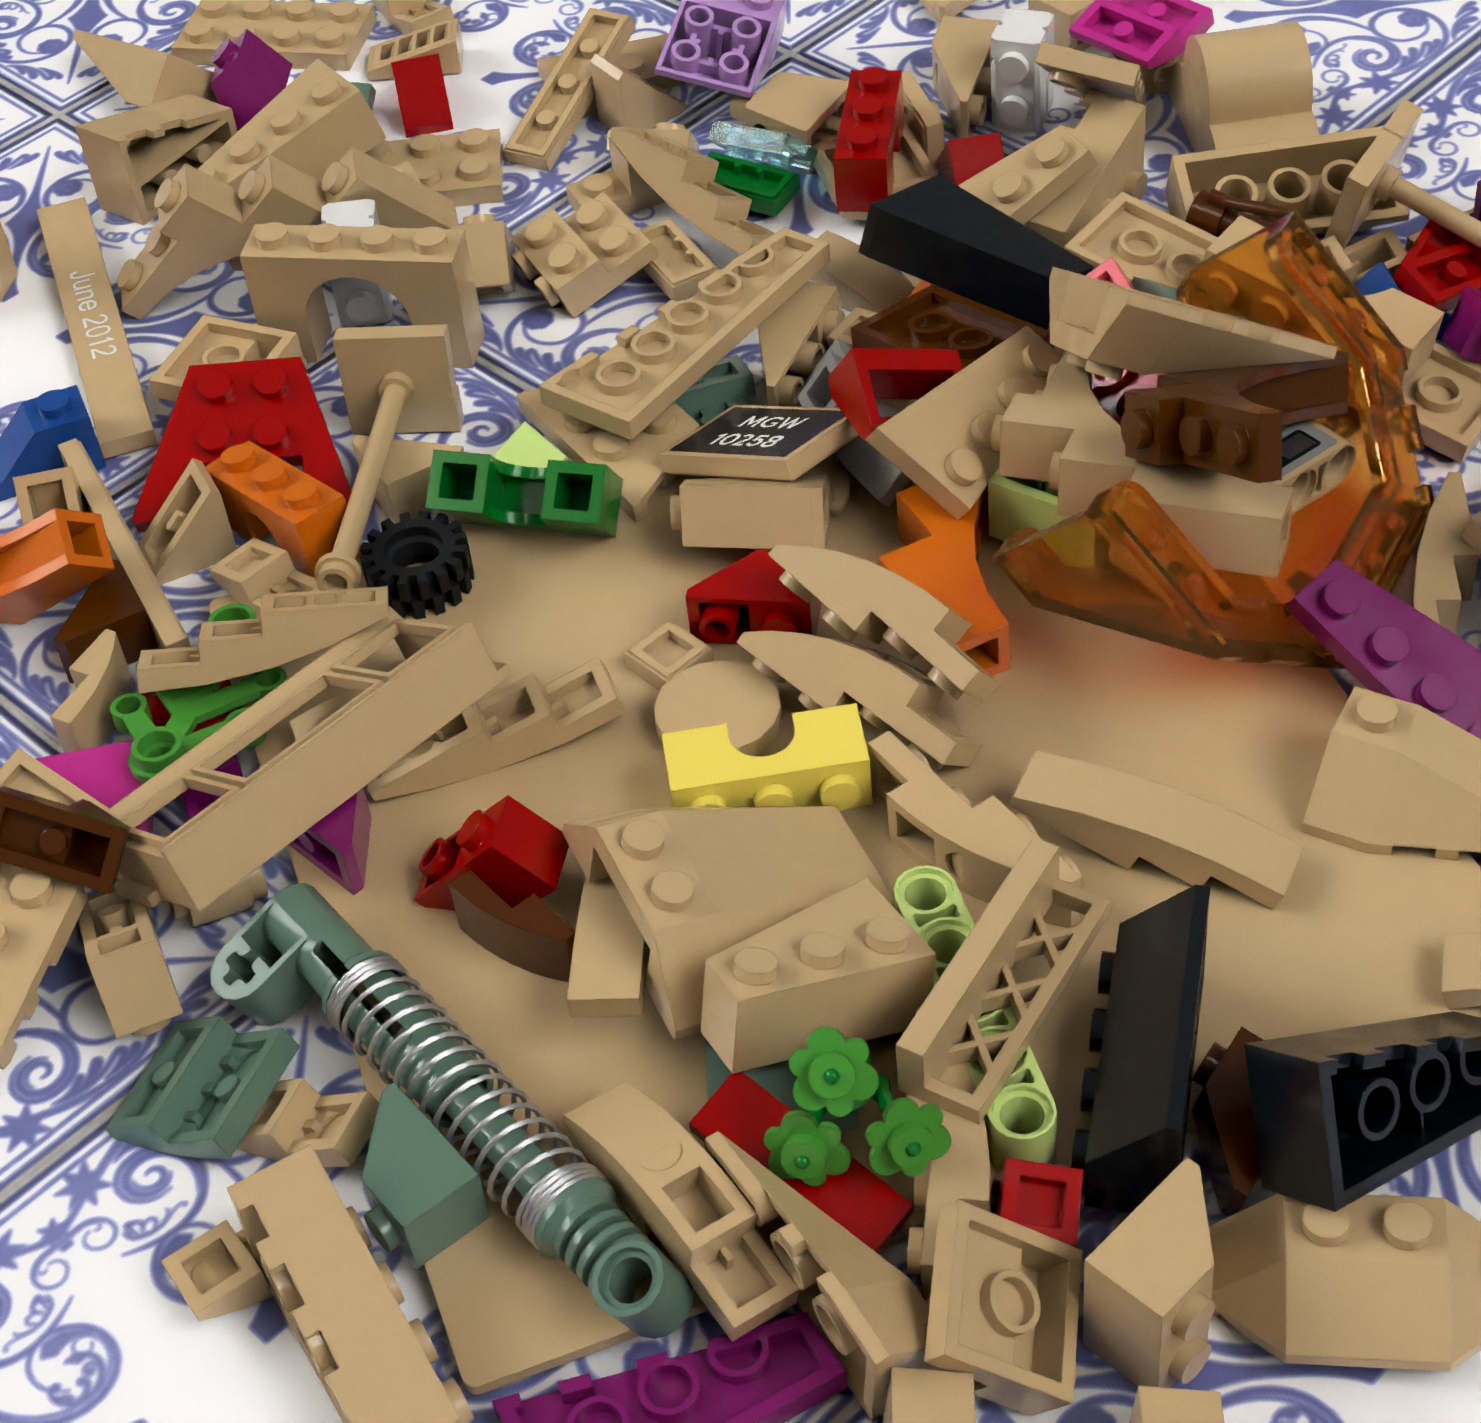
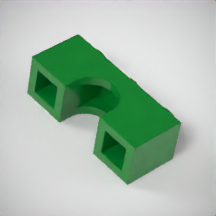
M433 449L425 508L435 515H438V513L448 515L449 522L456 520L459 523L616 538L623 479L605 464L548 460L546 468H537L502 462L491 454Z

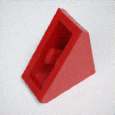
M439 54L391 62L406 138L454 129Z

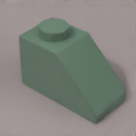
M395 1083L382 1090L361 1178L371 1210L363 1216L371 1233L387 1252L398 1247L418 1269L491 1216L479 1174Z

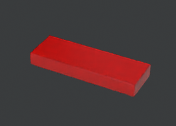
M744 1072L731 1073L689 1122L690 1131L704 1143L705 1138L719 1131L771 1171L768 1164L771 1151L768 1150L763 1142L765 1132L770 1127L780 1126L783 1116L793 1110ZM852 1156L850 1166L846 1172L834 1176L827 1175L825 1182L819 1186L807 1185L798 1178H780L878 1254L882 1252L914 1212V1204Z

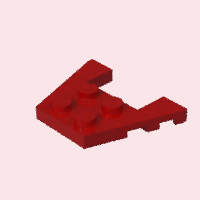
M301 357L189 366L133 514V524L139 533L146 532L192 458L202 461L204 466H207L220 458L221 454L229 447L244 444L247 441H251L292 466H303L304 473L343 494L346 504H348L351 488Z

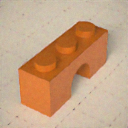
M251 441L229 447L221 454L220 458L205 466L221 494L231 529L248 540L252 538L261 539L272 533L278 547L288 552L294 568L301 573L315 578L314 571L317 561L320 557L331 553L347 507L344 495ZM359 547L357 556H359V555L361 554V552H360V547Z

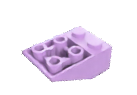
M681 0L655 67V74L751 98L772 65L784 31L787 0Z

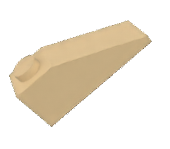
M115 888L110 894L99 892L88 896L78 922L88 966L116 1038L130 1033L133 1036H146L162 1030L169 1025L172 1017L184 1012L147 905L119 896Z

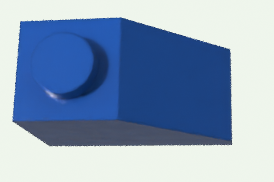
M77 385L61 390L47 391L39 397L23 401L0 436V502L16 497L12 477L65 467L57 445L74 438L77 441H81L96 470L106 467L89 414Z

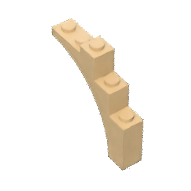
M351 147L339 162H333L328 167L322 182L268 155L256 171L251 170L245 175L239 190L185 163L173 179L167 178L160 185L154 201L155 207L158 208V224L151 229L146 239L145 247L136 259L127 260L119 273L117 285L121 288L122 312L141 320L167 293L197 273L233 257L240 256L255 224L280 222L284 225L322 224V206L327 203L369 198L375 200L380 225L390 228H425L436 226L442 229H451L450 226L459 225L455 202L354 147Z
M1065 351L1058 364H1051L1044 390H1036L1035 395L1016 392L1005 413L996 415L992 427L991 447L993 451L1000 452V476L1049 482L1050 489L1058 490L1057 515L1110 522L1111 530L1120 531V557L1277 578L1289 545L1293 488L1269 483H1256L1185 463L1158 466L1126 457L1121 426L1102 409L1092 392L1093 373L1085 371L1083 367L1067 363L1068 351Z

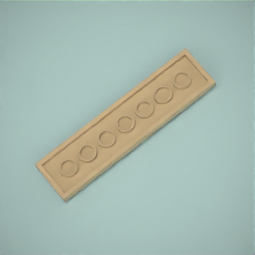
M1122 191L1064 246V249L1094 266L1093 270L1112 256L1131 283L1134 276L1196 293L1205 251L1218 237ZM1435 342L1430 357L1399 393L1348 369V407L1440 454L1462 463L1481 440V364L1461 357L1455 351Z

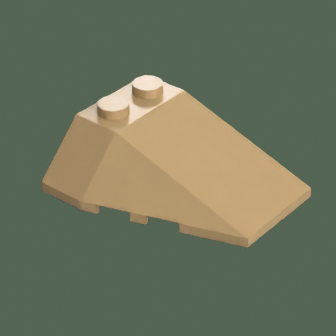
M1052 267L1049 277L1050 344L1068 351L1067 363L1083 367L1085 371L1104 377L1121 380L1124 369L1148 375L1330 360L1335 358L1338 347L1292 332L1134 290L1123 285L1057 267Z
M836 806L626 807L563 824L562 833L587 880L592 882L611 877L650 949L645 987L674 1040L701 1032L706 959L866 877L895 908L894 897Z

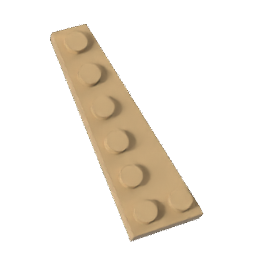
M785 227L732 260L727 267L715 271L698 282V293L692 297L680 301L672 299L657 309L658 318L647 326L639 329L631 325L617 334V345L599 356L591 351L539 385L542 404L626 439H634L830 262L829 243Z

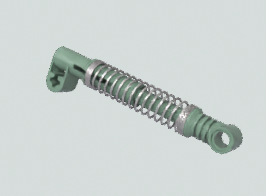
M299 883L280 890L222 947L214 958L210 970V983L216 994L259 1025L272 1026L282 1023L292 1016L316 992L322 998V1010L332 1026L335 1027L347 1042L354 1044V1048L359 1056L367 1058V1062L372 1070L380 1072V1077L385 1084L391 1085L395 1083L398 1087L402 1085L407 1091L404 1094L411 1101L414 1099L420 1105L417 1108L424 1115L427 1113L433 1119V1122H430L438 1131L439 1127H450L447 1136L444 1137L451 1145L452 1142L466 1138L458 1153L465 1159L467 1156L480 1152L474 1166L470 1165L478 1174L479 1171L495 1166L488 1181L483 1180L479 1174L483 1187H487V1194L491 1201L501 1203V1209L505 1216L516 1218L515 1225L518 1230L533 1244L535 1249L540 1250L546 1257L560 1258L565 1262L568 1268L578 1276L580 1281L590 1289L595 1301L602 1310L641 1337L652 1339L665 1337L682 1326L690 1314L693 1303L691 1284L680 1268L672 1263L646 1235H643L637 1225L632 1223L622 1210H619L616 1205V1192L606 1176L602 1175L596 1166L587 1163L582 1151L573 1148L568 1137L559 1133L554 1122L546 1119L538 1106L531 1104L526 1093L517 1089L512 1078L504 1075L497 1063L490 1061L485 1050L477 1047L472 1037L463 1032L458 1022L452 1020L443 1007L437 1005L432 995L424 991L419 981L412 979L407 969L397 959L381 950H373L313 886ZM360 983L367 988L362 993L355 989ZM370 993L380 1002L374 1007L365 999ZM399 1022L403 1027L396 1033L393 1027ZM361 1044H364L368 1048V1051H365ZM374 1057L380 1061V1065L375 1062ZM490 1068L493 1069L494 1074L490 1073ZM386 1071H389L391 1073L393 1079L389 1078ZM494 1079H497L498 1089L493 1090ZM504 1083H506L509 1088H504ZM511 1094V1104L503 1107L499 1103L501 1095ZM517 1097H520L523 1103H517ZM525 1108V1119L516 1121L512 1117L515 1109ZM531 1111L534 1112L536 1117L531 1118ZM539 1123V1133L530 1136L526 1132L528 1124ZM457 1126H459L463 1133L453 1136ZM545 1126L549 1128L550 1132L544 1133ZM553 1138L552 1149L545 1152L540 1147L542 1139ZM472 1140L477 1147L466 1151ZM559 1141H561L565 1147L558 1148ZM567 1153L566 1165L559 1167L554 1161L556 1154ZM486 1155L490 1162L481 1165ZM573 1156H576L580 1163H572ZM500 1171L504 1176L500 1179L495 1180L497 1174ZM509 1180L503 1195H496L493 1186L504 1184ZM513 1187L518 1190L514 1194L509 1195ZM523 1195L517 1211L510 1210L507 1201L517 1199ZM652 1277L651 1286L646 1295L639 1301L633 1302L635 1291L640 1283Z

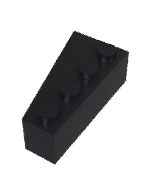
M1452 1011L1244 1043L1263 1189L1336 1212L1481 1129L1480 1017Z

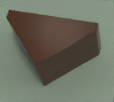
M113 559L115 569L91 583L53 640L70 683H74L69 667L105 629L116 632L127 665L139 660L141 650L159 649L146 609L119 560Z

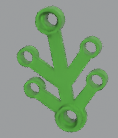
M229 604L215 610L209 616L207 622L257 619L255 611L248 605ZM277 666L272 669L252 673L250 677L220 690L218 689L223 681L188 687L187 691L185 688L153 692L158 695L171 716L166 726L156 727L154 725L151 711L144 695L126 693L117 697L110 705V712L115 728L123 734H130L133 739L131 752L128 757V764L133 777L142 783L151 779L249 707L236 709L226 717L225 721L193 733L197 724L251 701L257 702L287 680L284 669ZM267 732L243 749H250L260 745L266 739Z

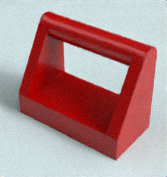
M851 348L827 379L832 399L863 441H866L865 439L878 426L892 418L879 416L875 399L918 400L963 368L958 349Z

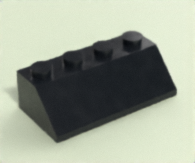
M1194 885L1121 922L1116 952L1102 951L1098 994L1109 995L1107 1009L1094 1008L1089 1051L1101 1053L1099 1068L1085 1067L1080 1105L1081 1112L1092 1113L1090 1130L1076 1128L1071 1168L1084 1169V1207L1132 1213L1183 1161L1204 982L1210 886Z

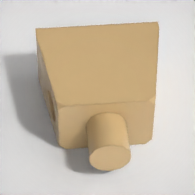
M789 72L776 73L757 93L754 92L751 98L733 94L730 102V115L734 119L744 121L746 144L752 152L800 172L811 174L815 169L812 165L811 147L829 136L838 134L849 81Z

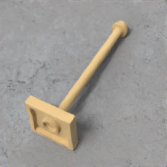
M1406 99L1402 100L1378 136L1348 175L1324 239L1335 235L1344 249L1378 200L1381 199L1385 202L1390 197L1481 248V221L1401 177L1403 171L1400 170V166L1424 110L1423 108Z
M447 324L337 328L335 331L333 345L352 434H370L333 550L331 553L320 557L315 567L314 576L319 590L350 589L359 586L362 570L356 561V556L394 434L455 432L462 429L464 414L459 386L455 381L452 364L454 358Z

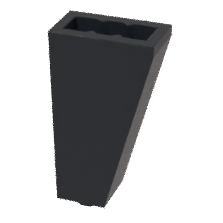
M939 174L871 203L859 248V253L870 259L1046 330L1050 329L1049 277L1052 267L1082 275H1087L1094 267Z

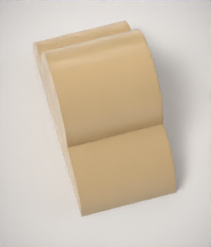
M1297 21L1190 35L1185 45L1184 61L1175 62L1171 69L1169 96L1194 152L1319 135L1318 126L1312 112L1313 73L1311 57L1304 31Z

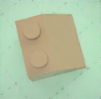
M1188 1157L1084 1260L1083 1345L1136 1386L1171 1388L1177 1380L1182 1384H1187L1204 1367L1212 1349L1211 1344L1208 1343L1209 1321L1215 1310V1302L1211 1300L1214 1258L1200 1166Z

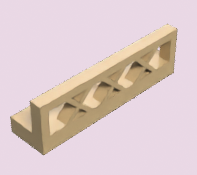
M1036 837L1031 839L896 1043L898 1090L927 1103L935 1104L941 1109L980 1125L1111 914L1110 898L1059 879V846ZM1052 903L1085 915L1078 926L1049 933L1043 920ZM1063 950L1062 953H1061L1060 956H1059V954H1058L1057 951ZM1044 954L1051 969L1048 975L1036 980L1016 984L1010 970L1014 962ZM1002 983L1004 988L998 989V987ZM1031 1001L1028 1007L1026 1008L1024 1003ZM1012 1006L1018 1020L1014 1029L982 1038L976 1023L980 1015ZM969 1036L970 1041L964 1042L966 1037ZM997 1054L996 1058L992 1062L990 1056ZM977 1059L984 1074L973 1094L939 1080L947 1067Z

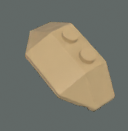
M1275 1194L1209 1226L1214 1258L1211 1300L1215 1302L1213 1314L1215 1316L1221 1314L1244 1336L1284 1363L1451 1372L1481 1350V1221L1446 1198L1366 1194L1334 1212L1291 1197Z

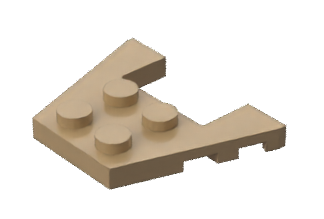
M1 861L0 1069L4 1070L11 1062L17 1050L13 1039L22 1020H31L40 1001L36 991L48 966L57 965L88 897L83 886Z

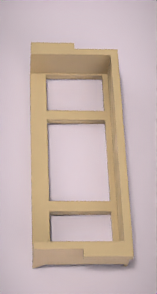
M389 606L388 617L334 645L106 810V812L131 827L119 867L123 878L115 883L114 888L121 897L152 908L166 900L201 912L512 675L507 663L491 660L472 622L468 621L460 628L451 625L405 620ZM392 639H395L406 659L390 672L355 667ZM329 685L363 691L247 778L215 771L217 767ZM189 788L220 796L219 799L166 838L135 829V827Z

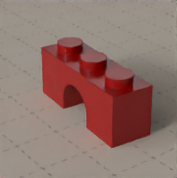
M869 67L863 70H851L833 156L837 212H868L871 203L892 195L894 186L893 152L900 151L904 128L902 70H885L880 67Z

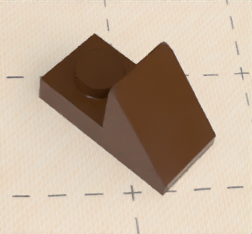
M6 786L0 787L1 862L110 894L113 892L131 827L88 800L81 799L71 805H65Z

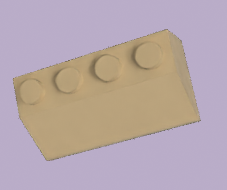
M1384 126L1173 155L1165 191L1170 215L1186 221L1190 206L1198 193L1203 189L1209 191L1216 189L1230 196L1285 207L1289 211V215L1285 219L1248 212L1243 213L1307 235L1325 233L1328 230L1348 175ZM1390 197L1385 202L1379 199L1360 227L1408 221L1410 216L1409 209Z

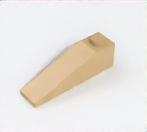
M1354 686L1331 730L1302 823V832L1371 854L1392 855L1393 846L1434 849V858L1458 860L1460 851L1481 853V739L1420 705Z

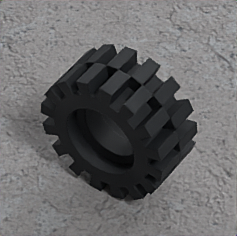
M419 511L418 519H411L409 512L399 514L401 521L394 524L390 518L380 523L382 533L372 529L367 534L368 542H362L360 547V560L367 587L388 586L389 606L402 618H406L408 611H414L415 619L426 618L425 610L431 608L434 609L436 616L446 612L445 602L448 601L453 606H457L463 601L461 592L469 594L472 589L471 580H475V572L466 532L462 531L461 524L456 520L449 523L448 515L438 513L435 519L432 520L430 511ZM418 562H429L417 567H407Z

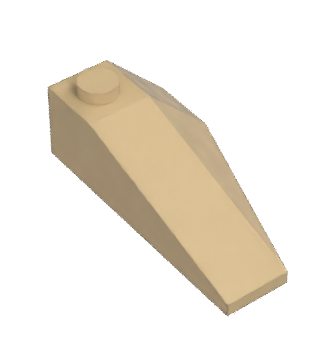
M75 29L73 39L127 103L143 107L185 94H192L219 104L209 85L213 75L212 71L166 52Z
M719 1131L705 1138V1147L708 1154L735 1184L757 1213L755 1230L798 1286L799 1294L795 1304L800 1313L807 1312L846 1370L847 1384L871 1421L885 1411L891 1367L947 1371L924 1362L930 1297L924 1300L908 1276Z

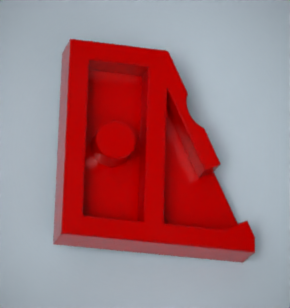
M1428 220L1392 278L1403 293L1446 312L1456 308L1466 285L1481 290V248L1435 222Z

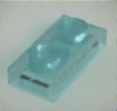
M713 121L707 139L725 149L724 155L751 162L760 160V164L790 171L791 166L812 170L818 153L817 149L788 133Z

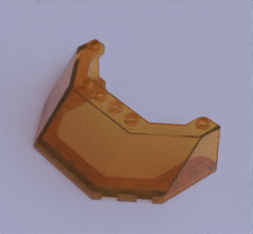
M1294 211L1191 267L1177 288L1176 300L1192 306L1292 332L1336 346L1338 351L1348 352V413L1314 419L1356 445V458L1348 475L1333 490L1291 515L1289 545L1277 578L1213 569L1143 486L1133 481H1122L1099 492L1087 510L1042 531L1034 528H1023L1010 534L1005 539L992 560L1033 607L1214 660L1345 669L1285 607L1336 559L1391 593L1423 534L1428 513L1434 502L1432 485H1421L1415 453L1424 450L1418 414L1416 405H1405L1399 375L1409 370L1404 346L1298 212Z

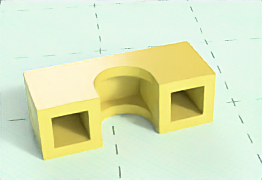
M857 703L792 713L793 740L785 749L769 756H750L738 751L730 742L726 723L661 733L672 807L836 806L839 811L849 808L873 805L870 758Z

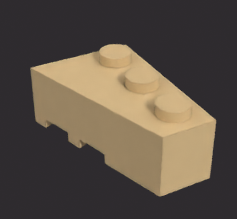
M1089 89L1082 100L1083 107H1086L1084 116L1075 129L1065 126V128L1089 150L1097 164L1024 225L1064 248L1075 235L1122 191L1141 200L1148 184V176L1144 173L1146 105Z
M185 94L75 125L101 210L143 226L158 215V208L155 207L154 201L156 193L164 180L167 178L173 179L185 163L198 169L238 132L232 108L192 94Z
M866 877L706 959L701 1033L730 1072L734 1074L789 1060L792 1053L801 1048L807 1049L809 1035L820 1026L837 1028L844 1038L858 1037L864 1041L905 1031L915 1016L916 1007H921L932 990L936 953Z

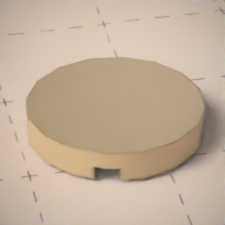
M728 660L698 663L676 673L661 687L654 703L657 735L662 744L661 733L726 723L731 744L738 751L750 756L760 755L776 739L780 729L779 721L782 716L779 691L773 681L747 663Z

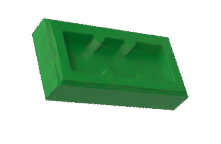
M710 152L707 155L719 161L714 182L752 199L749 209L751 211L776 217L800 190V176L795 172L715 152Z

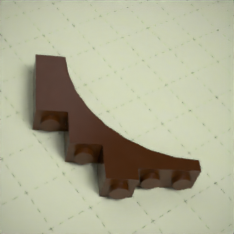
M1337 350L1335 358L1330 360L1196 370L1159 375L1158 388L1125 392V413L1121 419V435L1125 443V456L1158 466L1185 463L1256 483L1282 480V426L1309 419L1348 413V352Z

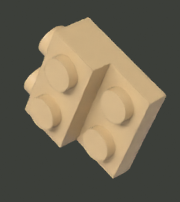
M604 191L591 201L584 203L565 220L552 208L540 218L533 220L524 230L511 238L518 249L511 257L525 277L531 281L538 276L533 282L547 303L554 307L560 302L573 319L659 256L652 243Z
M203 315L151 376L149 383L155 398L176 402L188 368L191 365L301 357L307 371L308 366L306 359L303 357L297 332Z
M959 1199L939 1207L924 1362L947 1371L974 1373V1394L976 1396L1029 1416L1073 1404L1074 1385L1077 1378L1076 1348L1079 1308L1082 1301V1288L1080 1284L1083 1250Z

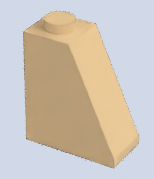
M804 474L792 482L738 478L685 479L679 486L680 495H671L670 497L672 531H682L683 547L772 549L775 544L806 545L826 549L831 533L828 474Z

